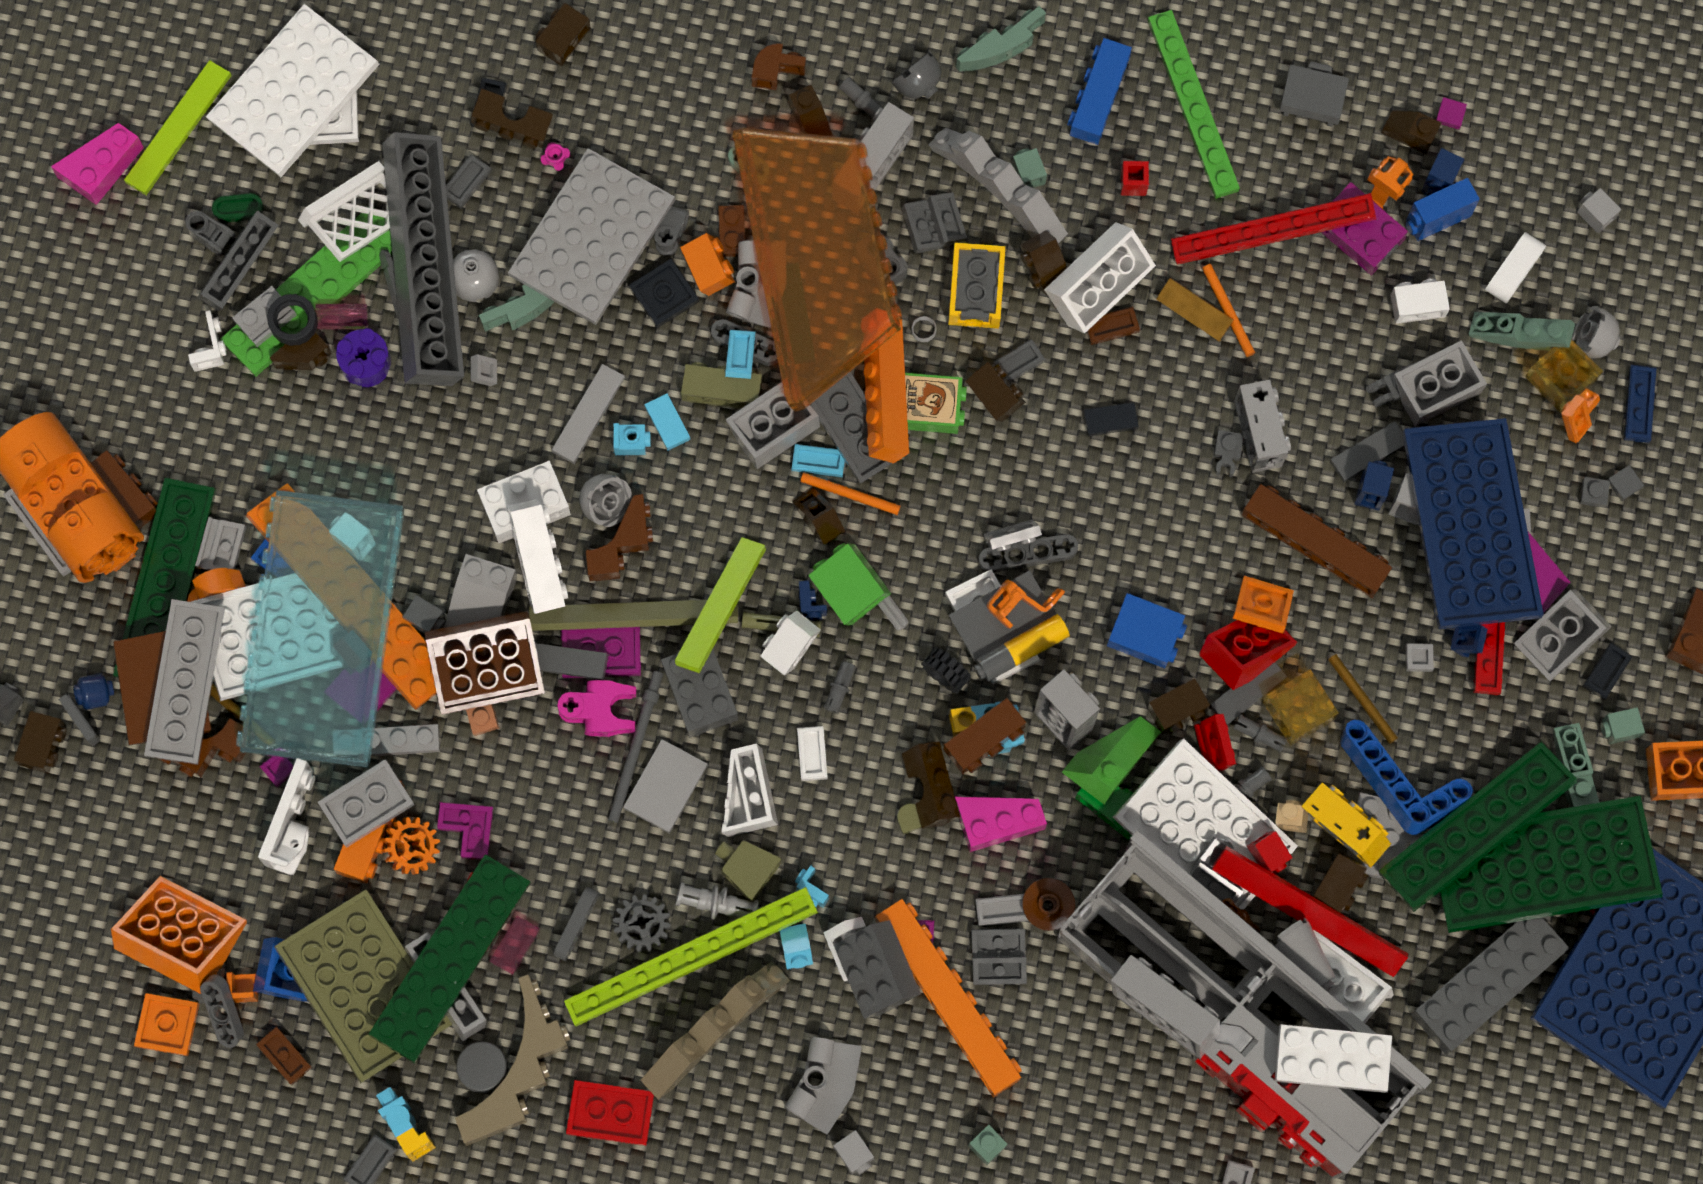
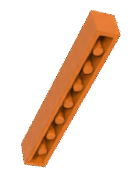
M903 899L876 915L875 921L877 923L891 921L917 984L994 1098L1020 1081L1021 1076L1019 1073L1022 1070L1014 1058L1010 1060L1004 1052L1007 1047L1000 1036L994 1037L989 1028L992 1025L984 1013L980 1015L974 1007L977 1005V1002L969 991L965 993L960 986L962 980L955 969L950 971L945 961L948 959L940 947L935 949L930 939L933 936L926 925L920 926L915 919L918 914L910 902L905 904Z

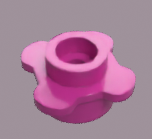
M551 142L547 145L545 155L541 156V162L543 165H551L556 171H560L564 168L563 163L566 158L570 157V151L559 144Z

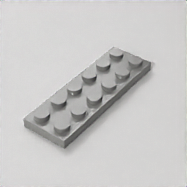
M171 600L144 753L145 757L198 765L225 607Z

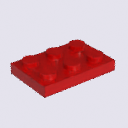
M575 1080L566 1135L647 1146L654 1095L651 1091Z

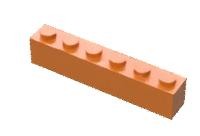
M876 309L862 319L867 408L866 421L868 429L867 444L869 457L896 463L909 454L902 316Z

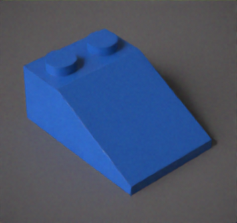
M277 937L264 939L253 991L308 1002L274 946L285 939Z

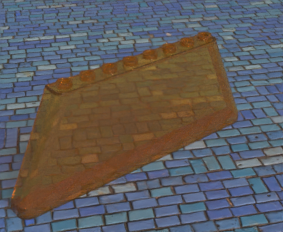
M743 127L733 131V139L784 393L788 405L796 412L807 408L900 331L899 320L902 319V313L899 305L895 303L894 297L897 296V289L889 273H892V266L889 258L885 256L884 250L887 249V242L884 235H881L879 228L883 224L879 212L875 209V203L878 200L875 190L870 185V180H873L870 167L865 162V158L868 157L865 144L853 138Z

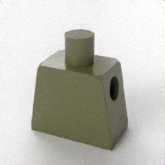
M744 840L737 849L723 842L715 855L726 862L721 870L722 875L748 901L752 902L758 897L782 864V860L778 856Z

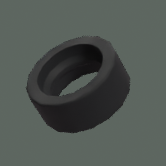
M286 294L277 298L271 304L267 313L268 326L273 336L281 343L290 346L301 345L309 341L315 334L318 326L317 314L312 303L305 297L297 294ZM295 305L305 310L308 317L306 327L297 334L283 332L278 326L277 318L279 313L288 306Z

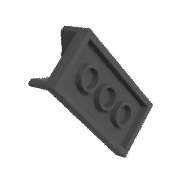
M849 369L805 396L806 400L819 415L820 423L859 484L892 464L869 457L865 394Z

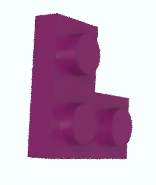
M440 802L437 829L463 832L461 858L482 860L485 854L489 855L494 809L488 806Z

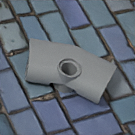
M758 241L739 242L737 285L726 313L738 319L771 328L787 288L786 241L762 245ZM755 276L754 283L746 286V278Z
M811 1037L805 1073L784 1107L813 1127L828 1134L853 1095L862 1047L838 1043L825 1038ZM819 1072L822 1074L823 1082L819 1086H812L808 1082V1077L811 1073Z

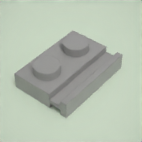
M273 286L232 317L233 321L256 347L273 335L268 326L267 313L271 304L281 297ZM290 306L282 309L278 315L277 320L280 329L297 316Z
M208 517L195 565L196 568L208 571L217 568L236 569L246 526Z
M1032 519L984 533L986 544L992 550L1003 551L1011 548V544L1021 542V544L1031 543L1042 533L1039 524Z

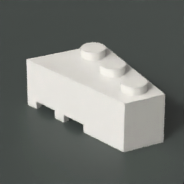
M758 744L732 749L722 833L729 837L778 825L762 748Z

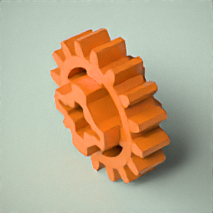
M409 817L403 818V824L400 821L393 822L395 829H386V832L390 835L389 838H382V842L387 843V847L383 848L382 852L389 854L385 860L386 863L393 861V870H398L402 867V874H408L410 870L412 875L419 874V868L422 871H427V863L433 864L436 862L432 855L440 852V850L434 848V844L440 842V839H433V835L437 831L435 829H427L429 827L428 821L420 825V818L418 817L413 818L412 823ZM407 828L415 829L410 835L402 832ZM408 841H413L412 847L414 850L409 851L410 845ZM412 857L420 860L414 864L407 863Z

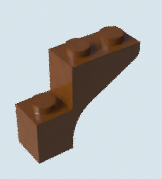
M643 494L635 495L632 498L615 537L608 544L597 549L586 550L590 582L621 579L620 571L625 570L624 557L618 554L649 551L648 542H653L652 527H647L646 518L651 517L650 503L644 502Z
M229 719L224 728L215 736L202 739L198 765L164 759L158 760L167 765L173 762L180 766L178 770L191 778L195 774L201 778L217 751H219L217 756L229 763L235 760L240 763L256 736L252 730Z

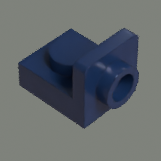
M799 581L800 613L811 621L821 620L822 616H827V605L811 606V604H816L815 588L810 589L809 581Z
M1482 625L1456 627L1451 640V650L1462 657H1469L1470 653H1482L1488 629Z

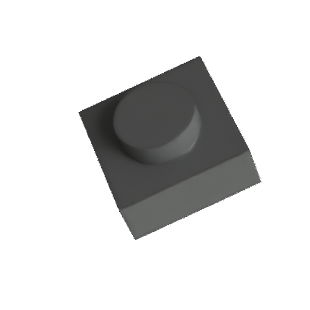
M1584 477L1582 480L1580 504L1605 508L1608 503L1610 481Z

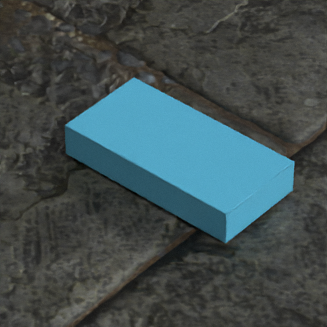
M730 330L725 377L751 379L755 332Z
M668 394L644 404L667 451L691 440Z
M795 444L792 471L843 477L845 461L838 449Z

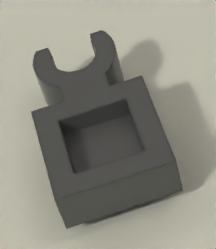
M1218 430L1214 457L1221 458V460L1216 465V475L1220 474L1221 467L1226 466L1230 470L1229 477H1233L1236 467L1232 460H1240L1244 434Z

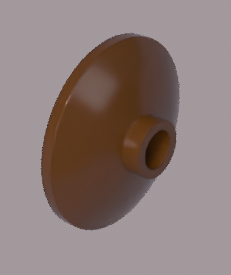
M1054 878L1039 879L1028 887L1023 896V912L1027 920L1036 928L1045 931L1058 930L1075 912V898L1071 889L1062 881ZM1050 902L1052 910H1045L1043 903Z

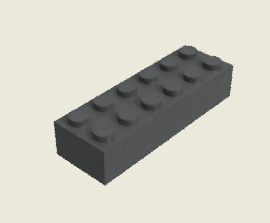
M1543 918L1518 921L1417 1008L1411 1016L1444 1054L1448 1055L1563 955L1569 947Z

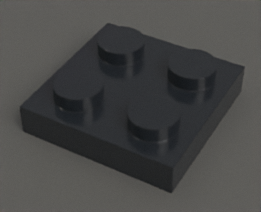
M669 259L629 285L630 291L656 328L664 325L699 302L698 296L672 259Z

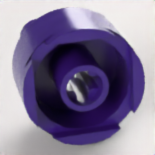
M366 328L352 331L337 344V362L348 382L362 387H372L381 383L388 375L391 366V356L384 339L373 330ZM366 356L367 359L363 361L361 357Z

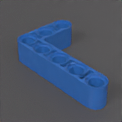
M1352 720L1347 723L1340 738L1342 748L1408 834L1418 835L1433 827L1471 797L1473 792L1471 784L1464 779H1455L1421 798L1369 727L1360 720ZM1350 734H1355L1358 738H1354ZM1365 754L1371 755L1374 759L1368 758ZM1381 775L1387 776L1390 780L1384 779ZM1453 792L1459 793L1462 797H1457ZM1396 795L1402 796L1405 801L1398 799ZM1433 804L1438 805L1441 809L1435 808ZM1412 816L1418 817L1420 821L1414 820Z

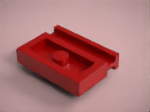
M1215 714L1201 721L1200 724L1194 725L1201 755L1215 769L1223 771L1236 764L1235 753L1229 738L1224 714Z

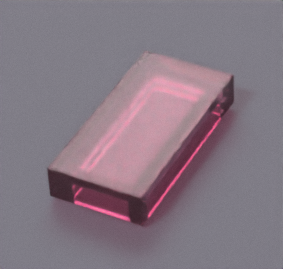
M316 304L315 306L318 318L317 329H369L367 304Z
M516 916L490 959V963L514 975L540 932V928Z

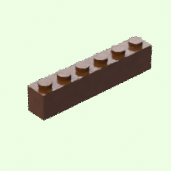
M1260 484L1242 512L1241 516L1372 599L1393 568L1388 565L1389 562L1384 557L1372 555L1366 551L1367 548L1357 541L1352 542L1338 528H1330L1323 524V520L1319 516L1304 512L1297 502L1291 499L1287 501L1279 496V492L1271 486L1267 485L1265 487Z

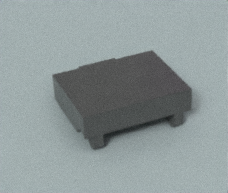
M1311 61L1307 68L1290 64L1279 111L1284 112L1283 116L1287 117L1289 114L1327 122V126L1330 127L1333 124L1338 125L1349 78L1333 75L1332 67L1322 63Z

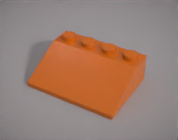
M160 876L111 928L115 950L201 994V985L210 975H216L219 969L222 968L246 926L247 920Z

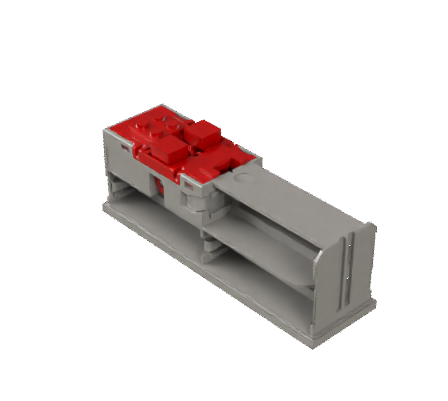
M1138 830L1130 838L1124 855L1060 928L1057 940L1061 941L1111 985L1112 978L1122 965L1083 932L1099 914L1201 1003L1212 1008L1219 1015L1217 1018L1220 1020V1034L1201 1059L1191 1053L1196 1060L1195 1063L1212 1078L1216 1077L1225 1086L1230 1087L1234 1094H1237L1244 1100L1236 1111L1262 1133L1272 1124L1277 1128V1133L1280 1135L1278 1140L1290 1150L1294 1147L1301 1153L1299 1158L1310 1168L1312 1166H1319L1333 1179L1347 1174L1409 1098L1426 1089L1432 1081L1391 1046L1388 1090L1396 1097H1392L1387 1103L1386 1107H1389L1386 1113H1378L1351 1089L1276 1082L1275 1069L1279 1027L1257 1009L1272 991L1315 1028L1376 1033ZM1133 873L1249 971L1235 989L1119 891Z

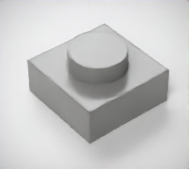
M478 354L471 356V381L488 386L496 385L497 359Z
M1406 644V671L1432 672L1434 670L1433 644Z

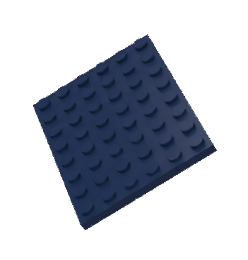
M1653 849L1663 897L1597 908L1530 1019L1662 1109L1668 1105L1703 1046V883Z

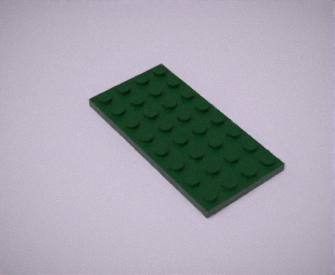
M1641 795L1540 812L1440 891L1448 933L1662 898L1663 893Z

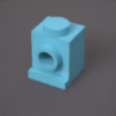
M614 423L615 455H646V447H651V433L646 431L645 425H619V423ZM630 435L637 436L635 440H629L627 438Z

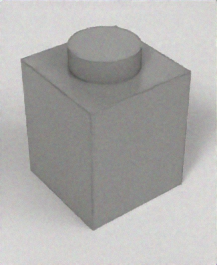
M1600 188L1594 194L1590 191L1580 200L1582 205L1577 213L1599 234L1617 218L1622 209Z
M856 1130L833 1145V1149L851 1175L855 1172L861 1175L872 1167L870 1162L874 1160V1156Z

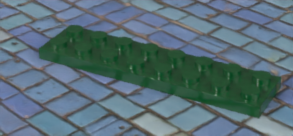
M169 478L164 479L122 640L166 631L171 600L187 601L197 569L195 565L208 517L211 515L217 491L215 488ZM115 665L113 673L115 678H118L117 665Z
M1540 742L1379 870V875L1409 908L1415 912L1576 784L1577 778Z
M485 854L369 1032V1036L415 1064L530 886L531 881Z

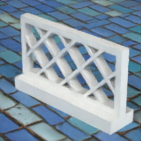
M379 161L307 206L298 219L304 228L308 225L339 262L390 230L387 196L374 193V187L379 183L386 189V178L383 174L385 168ZM358 196L369 198V208L356 205V198ZM374 200L386 202V211L373 209ZM338 209L351 210L350 219L337 217ZM355 211L368 214V223L355 221ZM373 215L384 217L385 225L372 224ZM321 220L332 222V231L323 230L318 222ZM337 223L350 226L349 235L337 233ZM354 227L367 229V237L354 236ZM336 239L349 241L348 249L342 252L336 245Z

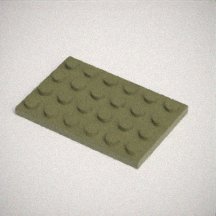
M364 890L274 946L360 1084L403 1057L371 1038L369 1032L414 965L367 890ZM447 1015L432 1038L452 1025Z

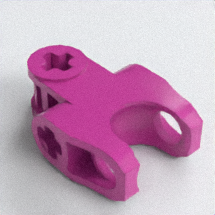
M592 680L586 682V693L568 692L563 694L558 700L557 705L561 719L568 723H585V735L611 737L635 732V721L618 719L611 712V708L616 701L636 698V687L614 681ZM569 703H574L575 708L573 712H568L567 707H569Z

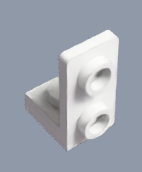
M211 310L205 311L213 349L200 348L195 350L194 353L188 354L194 372L225 365L223 356L227 355L224 341H219L218 332H222L218 317L213 316Z
M862 917L845 920L824 932L843 981H848L834 944L866 927Z

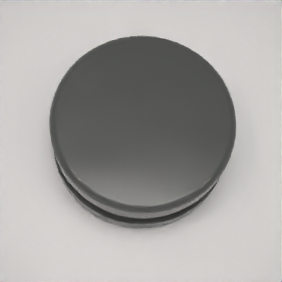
M475 1042L468 1045L460 1053L456 1069L460 1081L466 1088L476 1093H489L494 1091L507 1076L508 1064L504 1054L497 1046L489 1042Z

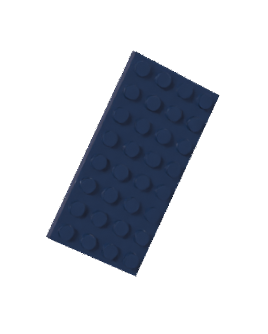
M1506 418L1404 429L1402 432L1438 629L1542 618L1544 613Z

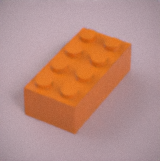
M1703 741L1652 743L1646 748L1651 801L1703 798Z

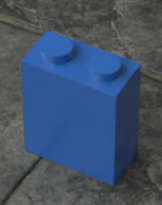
M1463 179L1414 202L1406 219V228L1411 235L1415 236L1417 241H1420L1471 217L1480 198L1469 179Z
M1127 593L1107 647L1166 668L1168 661L1173 663L1178 648L1174 647L1176 639H1182L1187 625L1183 623L1185 615Z

